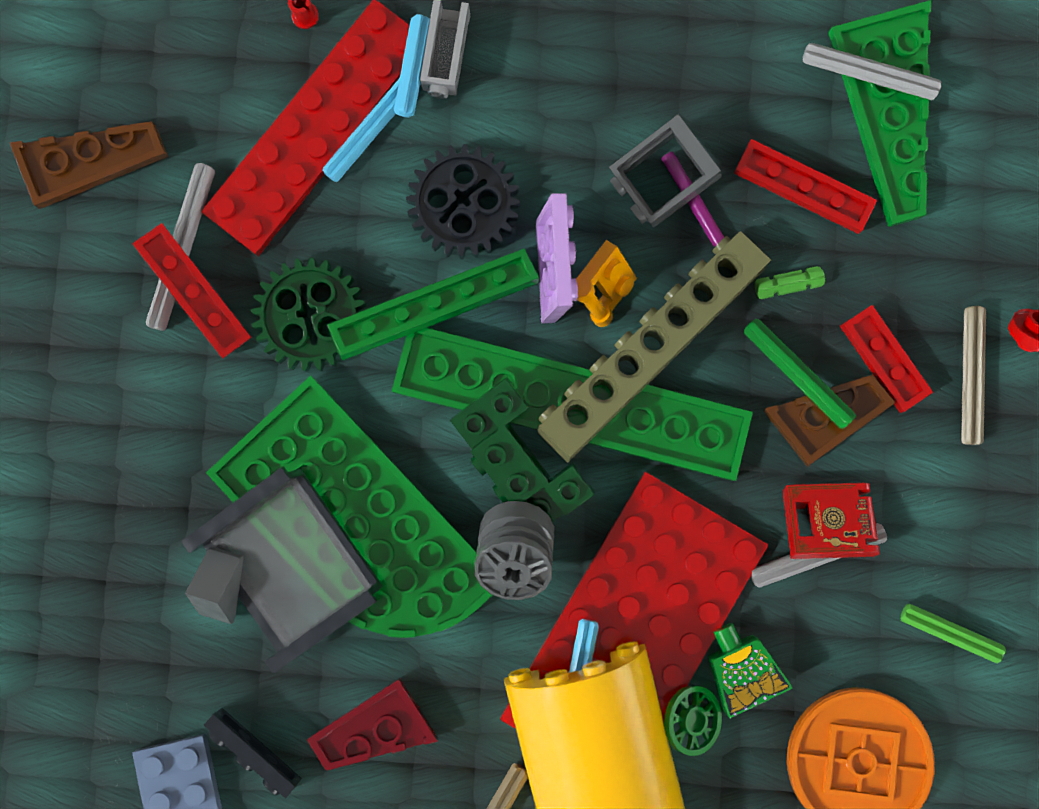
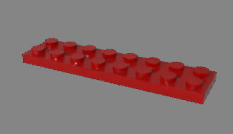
M372 0L201 212L255 255L259 256L325 175L323 167L400 78L410 25L377 0Z

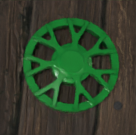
M691 685L680 689L673 695L665 711L664 726L666 736L676 751L689 756H698L708 751L718 738L722 723L721 708L715 695L707 688ZM693 693L692 705H688V694ZM706 697L709 703L703 709L699 706ZM678 704L682 707L679 716L675 713ZM708 716H713L712 728L707 727ZM679 722L680 729L675 733L673 724ZM685 734H688L687 746L684 748L682 741ZM702 734L705 741L699 746L696 736Z

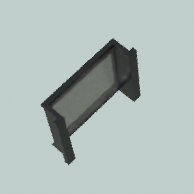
M284 466L181 541L189 553L202 547L206 551L210 547H215L244 556L238 597L277 651V653L265 661L273 674L376 603L378 599L374 594L383 587L301 468L288 472Z

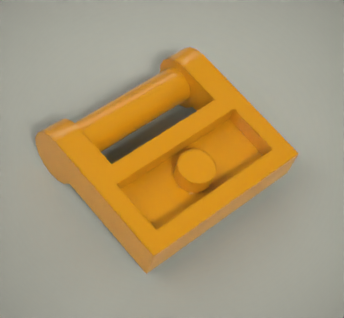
M606 240L576 278L578 287L577 300L585 304L590 311L591 320L599 327L608 326L612 322V310L622 297L630 293L637 279L616 245ZM595 284L603 294L600 299L595 295Z

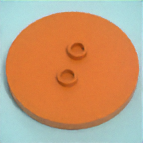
M845 688L831 692L816 700L796 722L787 748L789 780L797 798L805 809H921L932 787L935 771L934 752L924 725L905 704L888 694L874 689Z

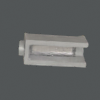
M433 0L420 77L423 91H427V94L436 98H447L448 95L457 96L467 29L470 21L469 3L462 2L459 12L443 9L441 0Z

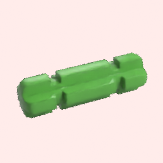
M817 266L807 268L804 273H802V270L774 275L771 280L769 277L760 278L755 281V291L759 299L774 297V293L780 296L804 291L807 288L806 286H810V289L818 288L825 284V275L823 270Z

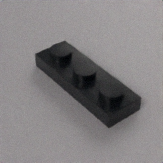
M223 708L215 712L203 725L209 730L208 735L216 744L221 747L227 746L236 754V761L248 771L254 770L263 778L264 786L275 795L281 794L284 798H287L302 778Z

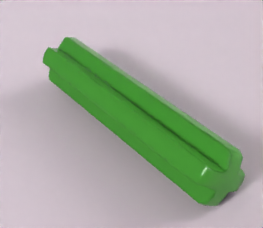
M906 604L901 613L900 619L902 622L992 662L1000 663L1006 652L1004 645L917 606Z

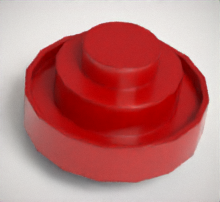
M1020 309L1014 313L1009 322V333L1021 349L1027 352H1039V310Z

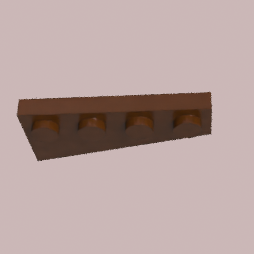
M152 121L110 127L106 131L77 132L73 136L43 137L39 138V141L9 142L33 205L38 209L168 157L158 129Z

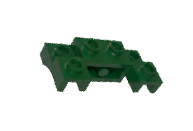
M506 377L454 415L450 422L470 446V452L473 455L471 458L473 465L480 474L485 475L487 473L495 483L492 486L493 490L503 503L508 501L530 503L540 507L550 516L551 521L554 522L563 514L566 516L594 495V489L591 485H587L577 472V467L573 462L550 478L548 472L509 423L528 409L529 404L526 400H522L512 387L510 379Z

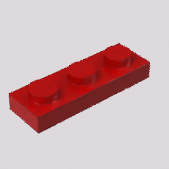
M873 305L840 325V328L874 377L894 400V405L899 413L905 412L933 393Z

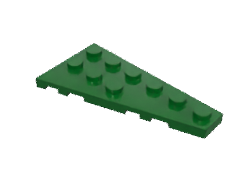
M931 0L834 26L828 32L833 49L930 77V65L927 63L931 30H928ZM841 74L888 227L923 218L926 215L927 206L925 152L928 151L926 121L929 118V99Z

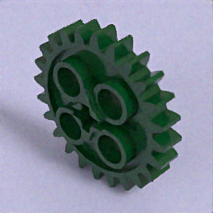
M310 257L307 267H304L302 261L296 258L295 269L292 270L285 263H282L283 274L279 276L277 273L270 271V276L274 282L271 285L261 282L260 285L266 291L265 295H254L253 297L261 303V307L251 309V313L260 317V320L255 321L251 325L255 329L263 330L256 337V340L260 343L269 341L264 352L270 355L278 351L275 361L279 364L289 358L288 368L292 370L301 362L304 372H309L312 363L321 372L324 369V361L326 360L336 367L337 361L335 356L339 352L332 336H323L322 327L327 321L341 320L358 313V310L366 307L365 301L355 300L362 293L359 287L349 289L354 281L352 276L348 275L341 279L343 269L340 266H337L330 272L331 265L328 260H324L320 268H318L317 262L313 257ZM303 285L307 286L308 305L317 313L311 316L312 325L317 335V345H312L311 326L308 321L302 318V316L308 313L301 291ZM321 287H330V298L325 302H317L315 299L317 290ZM288 294H295L297 297L296 304L291 309H282L281 301L283 297ZM301 327L303 329L302 340L299 343L290 344L288 341L289 332L293 328Z

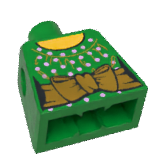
M728 623L721 626L720 629L713 631L721 649L707 657L721 708L729 718L792 689L787 678L757 637L750 635L740 639L733 623Z

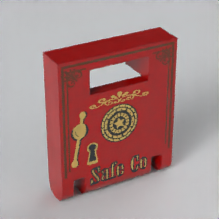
M869 483L786 485L782 490L791 559L873 557L880 554L878 545H866V542H876L878 540L872 497H859V495L870 493ZM808 504L812 536L800 537L796 509H804Z

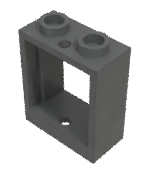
M679 114L609 167L614 174L610 182L621 197L626 193L629 194L635 203L630 207L641 224L648 221L653 228L722 177L721 170ZM675 138L703 176L653 213L626 174Z

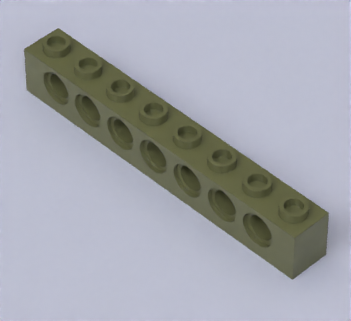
M741 231L732 239L728 236L723 238L712 250L715 256L708 263L703 259L697 263L688 274L691 279L684 286L677 283L665 295L664 299L667 302L659 310L652 307L641 318L639 322L643 326L634 334L630 331L626 332L614 345L618 350L609 359L605 355L600 357L589 369L592 375L584 383L578 379L564 393L567 399L558 408L552 404L538 418L542 424L539 425L537 433L567 463L764 271L771 259ZM718 267H727L731 270L733 277H723L719 273ZM693 291H704L708 295L709 301L701 302L697 300ZM672 313L681 315L684 318L685 325L676 326L672 324L668 315ZM646 337L657 339L661 349H648L643 339ZM621 361L631 362L636 368V373L633 375L623 374L619 370L618 363ZM597 385L606 386L611 392V398L607 400L598 399L593 393V388ZM574 409L580 410L585 414L586 422L582 425H574L568 420L567 413Z

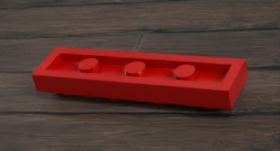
M753 139L749 141L734 171V174L857 234L863 231L877 202L876 199Z
M163 223L132 243L222 359L251 339L248 332Z

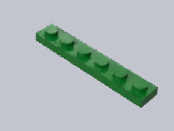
M524 248L328 324V329L343 361L538 284L539 276Z

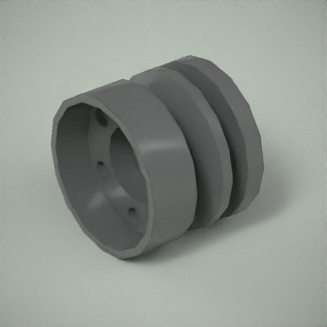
M519 501L498 504L485 513L480 523L477 556L475 558V576L481 587L492 595L508 600H523L535 597L546 589L552 579L554 525L550 516L538 506Z

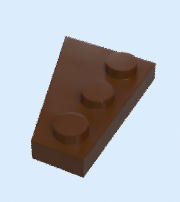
M873 375L831 388L856 413V418L844 429L839 428L807 396L779 406L775 405L765 408L763 412L808 467L895 403Z

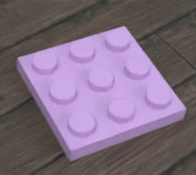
M551 194L536 220L541 323H555L572 307V301H577L578 296L577 280L571 279L570 265L575 264L574 242H569L568 228L573 227L574 215L572 205H567L566 194Z

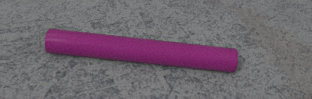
M673 151L661 158L681 192L692 184ZM698 194L688 202V205L713 247H716L725 237Z

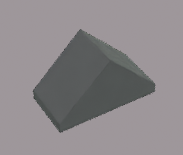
M215 547L208 548L185 592L199 615L228 624L235 622L244 560L243 555Z

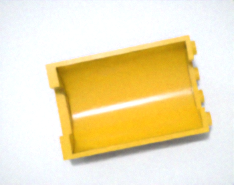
M629 642L616 647L617 651L609 652L612 663L605 664L604 661H593L583 665L582 670L567 673V670H556L546 674L545 679H541L539 670L530 671L529 668H521L510 672L509 677L504 678L536 809H685L645 644L638 645L637 642Z

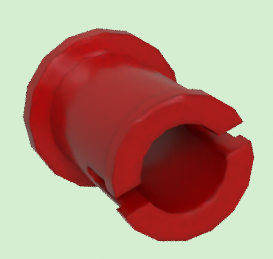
M288 0V6L292 11L291 17L297 27L309 29L316 25L319 13L316 6L311 3V0Z

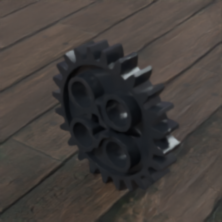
M463 144L461 153L458 154L450 145L448 149L449 156L446 157L438 150L435 151L437 159L435 163L426 158L423 160L427 169L426 172L417 169L414 171L415 176L420 182H409L408 184L409 189L416 193V195L406 197L408 204L416 206L407 211L409 218H419L412 225L414 231L425 229L420 237L422 242L425 243L433 238V251L436 252L443 245L445 246L446 257H449L454 249L458 250L460 259H464L466 250H471L473 256L478 258L479 247H483L488 253H491L490 242L492 240L500 245L503 244L501 231L507 234L512 233V227L507 221L513 222L518 220V214L510 210L520 207V200L511 198L519 193V187L517 185H508L514 180L513 172L502 174L506 168V163L501 161L494 165L495 156L493 152L483 158L480 146L476 148L473 154H469L467 144ZM467 171L473 174L474 177L468 184H459L455 181L457 174ZM481 181L487 182L485 186L475 191ZM441 194L448 198L446 205L441 208H435L430 205V200L435 195ZM485 196H492L498 203L494 208L487 210L479 206V201ZM461 197L463 200H466L469 197L470 205L468 207L464 204L458 206L457 198ZM453 212L445 223H440L441 218ZM465 219L472 223L471 229L462 234L454 231V224L458 220Z

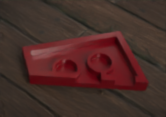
M398 678L311 735L307 741L327 771L369 760V758L404 751L406 748L434 743L438 741V737L401 678Z

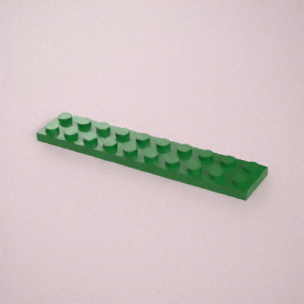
M424 328L406 336L392 392L462 410L504 378L508 377L515 391L522 400H526L529 404L528 409L509 423L538 430L539 425L542 424L538 418L552 404L558 408L567 399L564 393L578 379L584 383L592 373L588 369ZM597 385L593 388V393L598 399L607 400L611 398V392L606 386ZM647 385L589 444L736 481L753 412ZM574 409L567 413L568 420L574 425H582L586 422V416L580 410Z

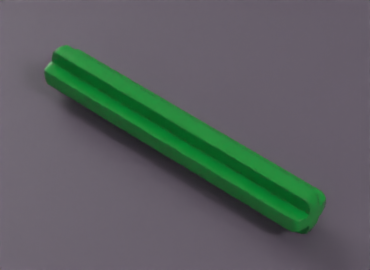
M755 319L747 325L744 334L839 428L844 429L856 418V413L760 319Z

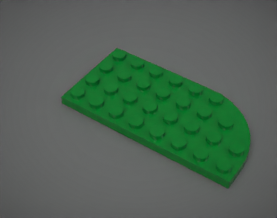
M311 375L206 472L234 503L284 466L288 472L301 468L383 585L374 594L378 601L348 621L361 629L398 638L432 634L446 630L463 621L492 596V594L481 587L475 576L476 550ZM292 485L247 517L333 610L364 589L361 582Z

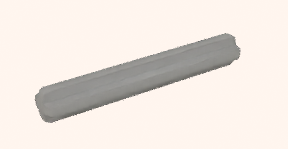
M809 43L804 51L803 62L805 64L929 100H934L941 88V81L939 79L816 43Z
M876 523L878 540L876 542H866V545H878L887 541V534L882 524ZM790 555L755 567L751 578L755 586L763 587L840 558L791 559Z

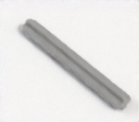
M197 163L194 166L173 233L174 239L188 257L202 216L201 211L204 209L215 174V170L212 167ZM160 279L146 319V325L150 328L164 331L167 328L175 298Z

